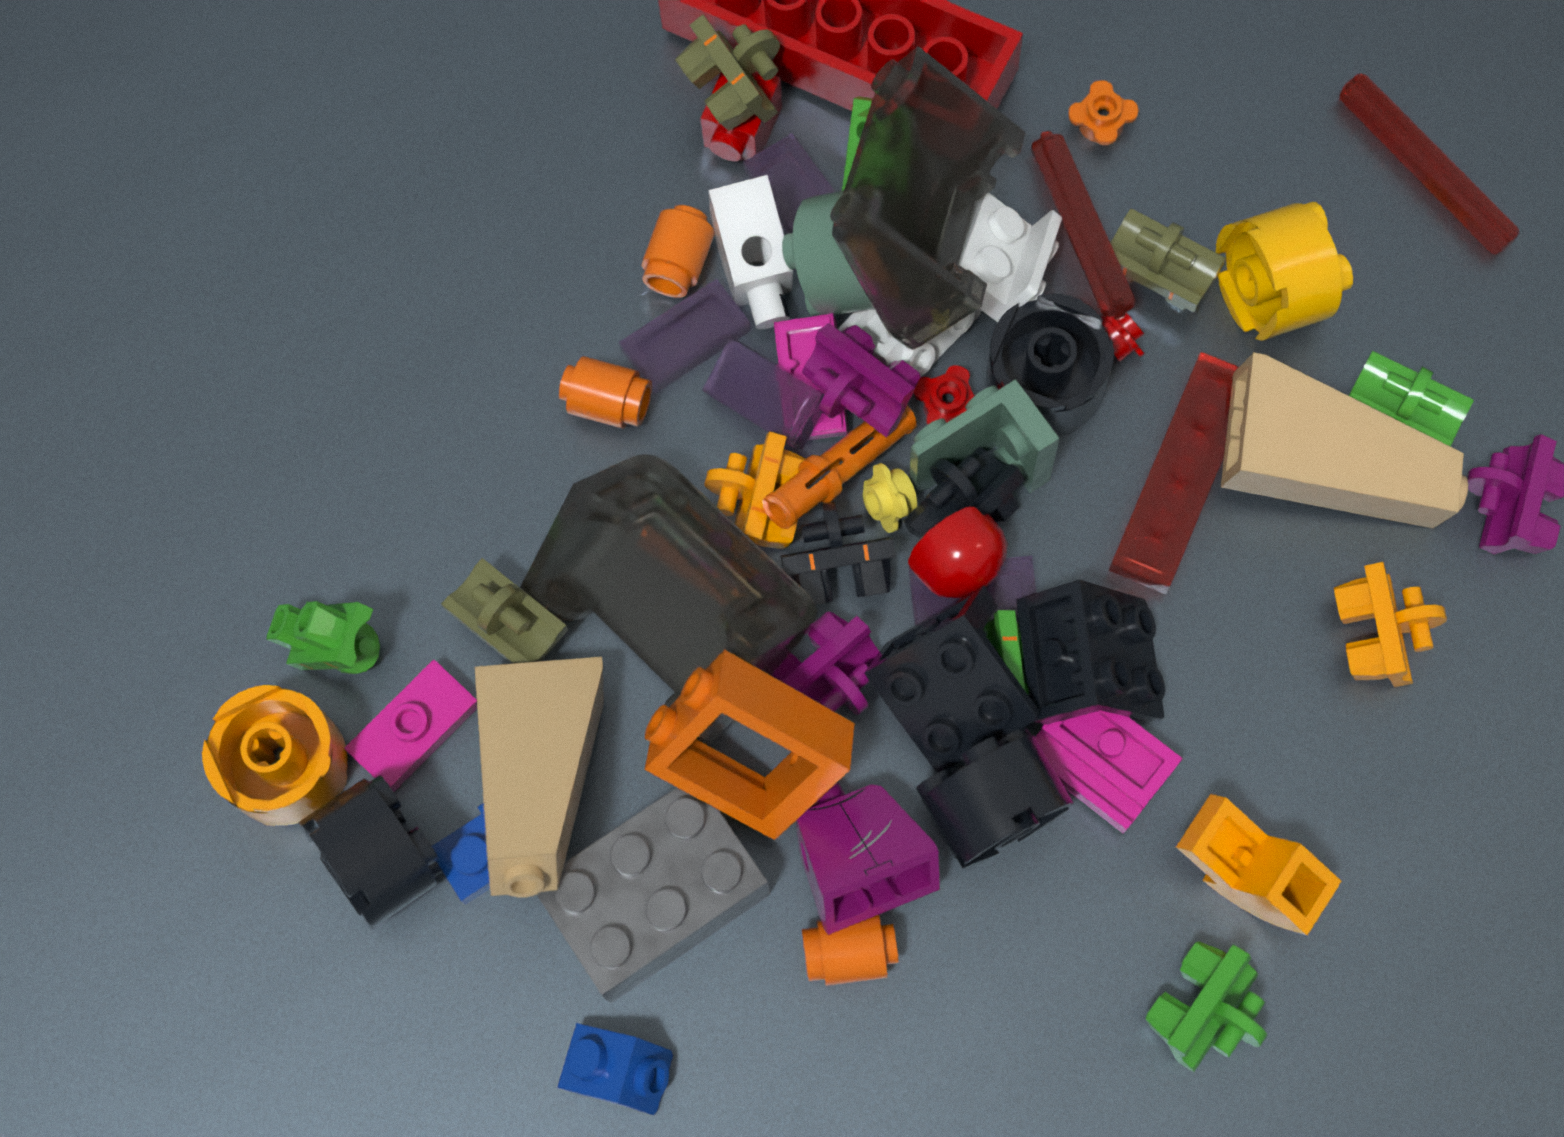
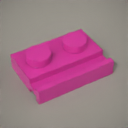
M1097 711L1048 725L1044 724L1035 737L1065 789L1122 834L1128 830L1183 759L1130 717L1105 711Z

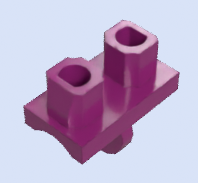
M830 323L826 324L818 330L815 337V349L802 371V374L809 378L812 383L826 392L820 403V411L827 417L834 418L846 408L883 436H889L898 427L920 379V373L904 360L893 361L890 365L886 366L872 356L876 347L872 336L856 324L843 331H839Z
M1542 434L1537 435L1529 445L1509 446L1503 449V453H1493L1489 467L1481 466L1468 471V490L1481 497L1478 511L1481 514L1487 515L1479 548L1494 555L1514 548L1538 554L1551 550L1556 546L1561 526L1558 524V520L1541 513L1540 508L1542 500L1552 502L1564 497V463L1553 457L1557 441Z
M827 611L811 625L807 634L812 645L817 649L812 655L801 663L789 650L785 652L780 651L764 665L763 671L834 712L844 704L853 713L859 715L868 707V702L860 692V689L870 682L864 673L880 651L870 638L871 631L869 626L858 616L848 623L836 614Z

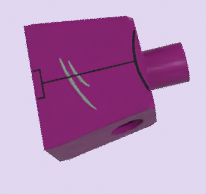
M837 782L796 820L801 860L827 935L940 890L939 854L936 844L882 786L871 784L846 794L840 783Z

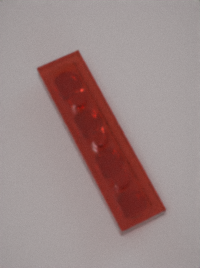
M1200 352L1108 571L1167 594L1224 457L1233 373L1239 368L1238 366Z

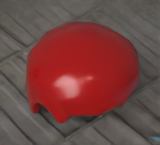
M966 507L947 516L931 528L913 547L908 559V565L929 591L943 598H963L983 585L987 588L998 576L1006 560L1008 542L1003 530L988 514L983 515L975 507Z

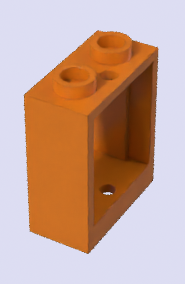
M724 649L706 669L698 667L692 672L682 689L681 695L670 707L666 705L660 706L651 717L645 731V739L650 744L644 770L769 838L776 840L850 771L855 723ZM723 713L786 748L791 753L764 777L696 738Z

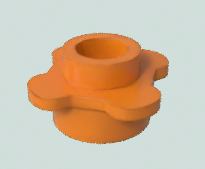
M1099 80L1090 85L1089 94L1081 102H1075L1070 106L1068 117L1073 125L1079 126L1081 133L1088 140L1101 145H1109L1114 143L1122 133L1125 123H1132L1137 119L1138 106L1133 100H1124L1116 94L1111 83ZM1100 109H1106L1109 114L1107 116H1103L1098 114V111Z

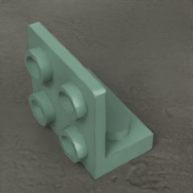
M1015 379L1000 390L996 386H990L982 390L967 403L966 411L951 421L946 422L945 419H938L925 426L915 436V443L911 446L909 479L914 486L916 496L937 484L931 476L930 467L938 459H945L957 466L978 447L986 451L996 447L997 449L994 451L995 459L1006 465L1012 464L1018 467L1025 479L1022 484L1029 493H1032L1050 481L1060 438Z

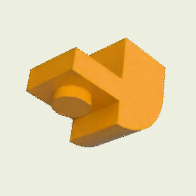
M1209 795L1176 846L1178 850L1206 874L1202 880L1227 900L1270 924L1307 936L1342 882L1301 843L1268 836L1229 799L1218 795Z

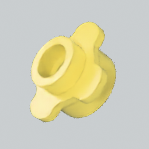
M883 463L873 466L872 478L864 481L863 501L870 516L877 521L880 520L885 531L892 533L898 530V520L908 516L917 507L916 492L911 480L901 469L895 468L889 471Z

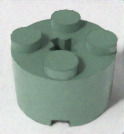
M877 186L860 187L811 196L801 202L795 216L793 233H787L783 237L782 253L788 268L791 270L796 269L810 315L819 316L832 313L833 315L885 308L898 305L905 299L911 282L912 264L901 266L900 247L910 245L909 231L899 203L887 189L876 191Z

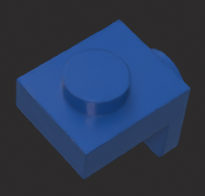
M576 1023L557 1088L625 1106L642 1113L655 1115L661 1096L668 1085L669 1068L673 1052L638 1037Z

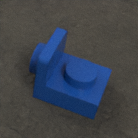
M484 803L477 806L481 812L479 816L432 845L439 858L436 862L460 901L465 905L490 889Z

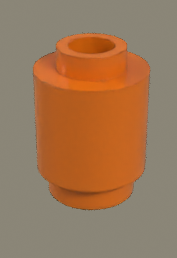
M677 205L674 209H666L660 212L641 263L645 271L642 281L647 287L665 296L682 298L687 295L690 287L697 285L715 235L713 227L707 222V217L703 212L687 205Z
M582 356L576 366L568 365L565 368L559 387V399L566 401V411L568 414L624 429L627 424L637 427L642 425L652 394V381L641 378L638 370Z
M879 915L829 935L826 934L821 920H817L818 927L802 929L809 982L825 980V985L830 986L887 978L886 965L899 963L894 925H881Z

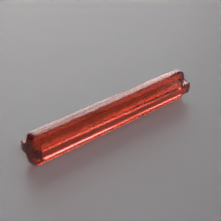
M1357 74L1343 86L1339 94L1340 100L1490 253L1497 255L1515 241L1520 233L1519 228L1366 74Z
M1050 130L1040 133V139L1032 143V154L1056 210L1062 216V224L1101 314L1104 317L1112 316L1115 320L1125 317L1126 312L1134 308L1136 300L1063 135L1052 134Z

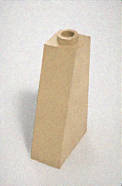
M1253 352L1233 373L1221 488L1432 529L1459 513L1463 507L1468 492L1467 477L1462 475L1464 453L1265 354Z
M602 657L476 666L475 681L491 896L510 895L523 898L543 891L558 890L604 705Z

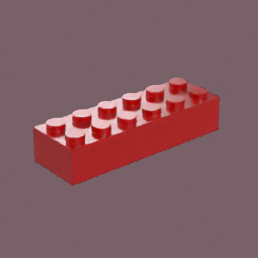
M658 0L662 28L692 42L698 37L689 25L702 14L707 17L716 31H721L734 49L738 43L732 36V33L740 25H747L752 33L766 29L772 31L780 43L779 51L772 61L778 68L775 76L780 77L782 81L851 111L853 99L859 96L887 103L915 106L911 137L968 162L1019 68L1023 39L1022 32L946 0Z

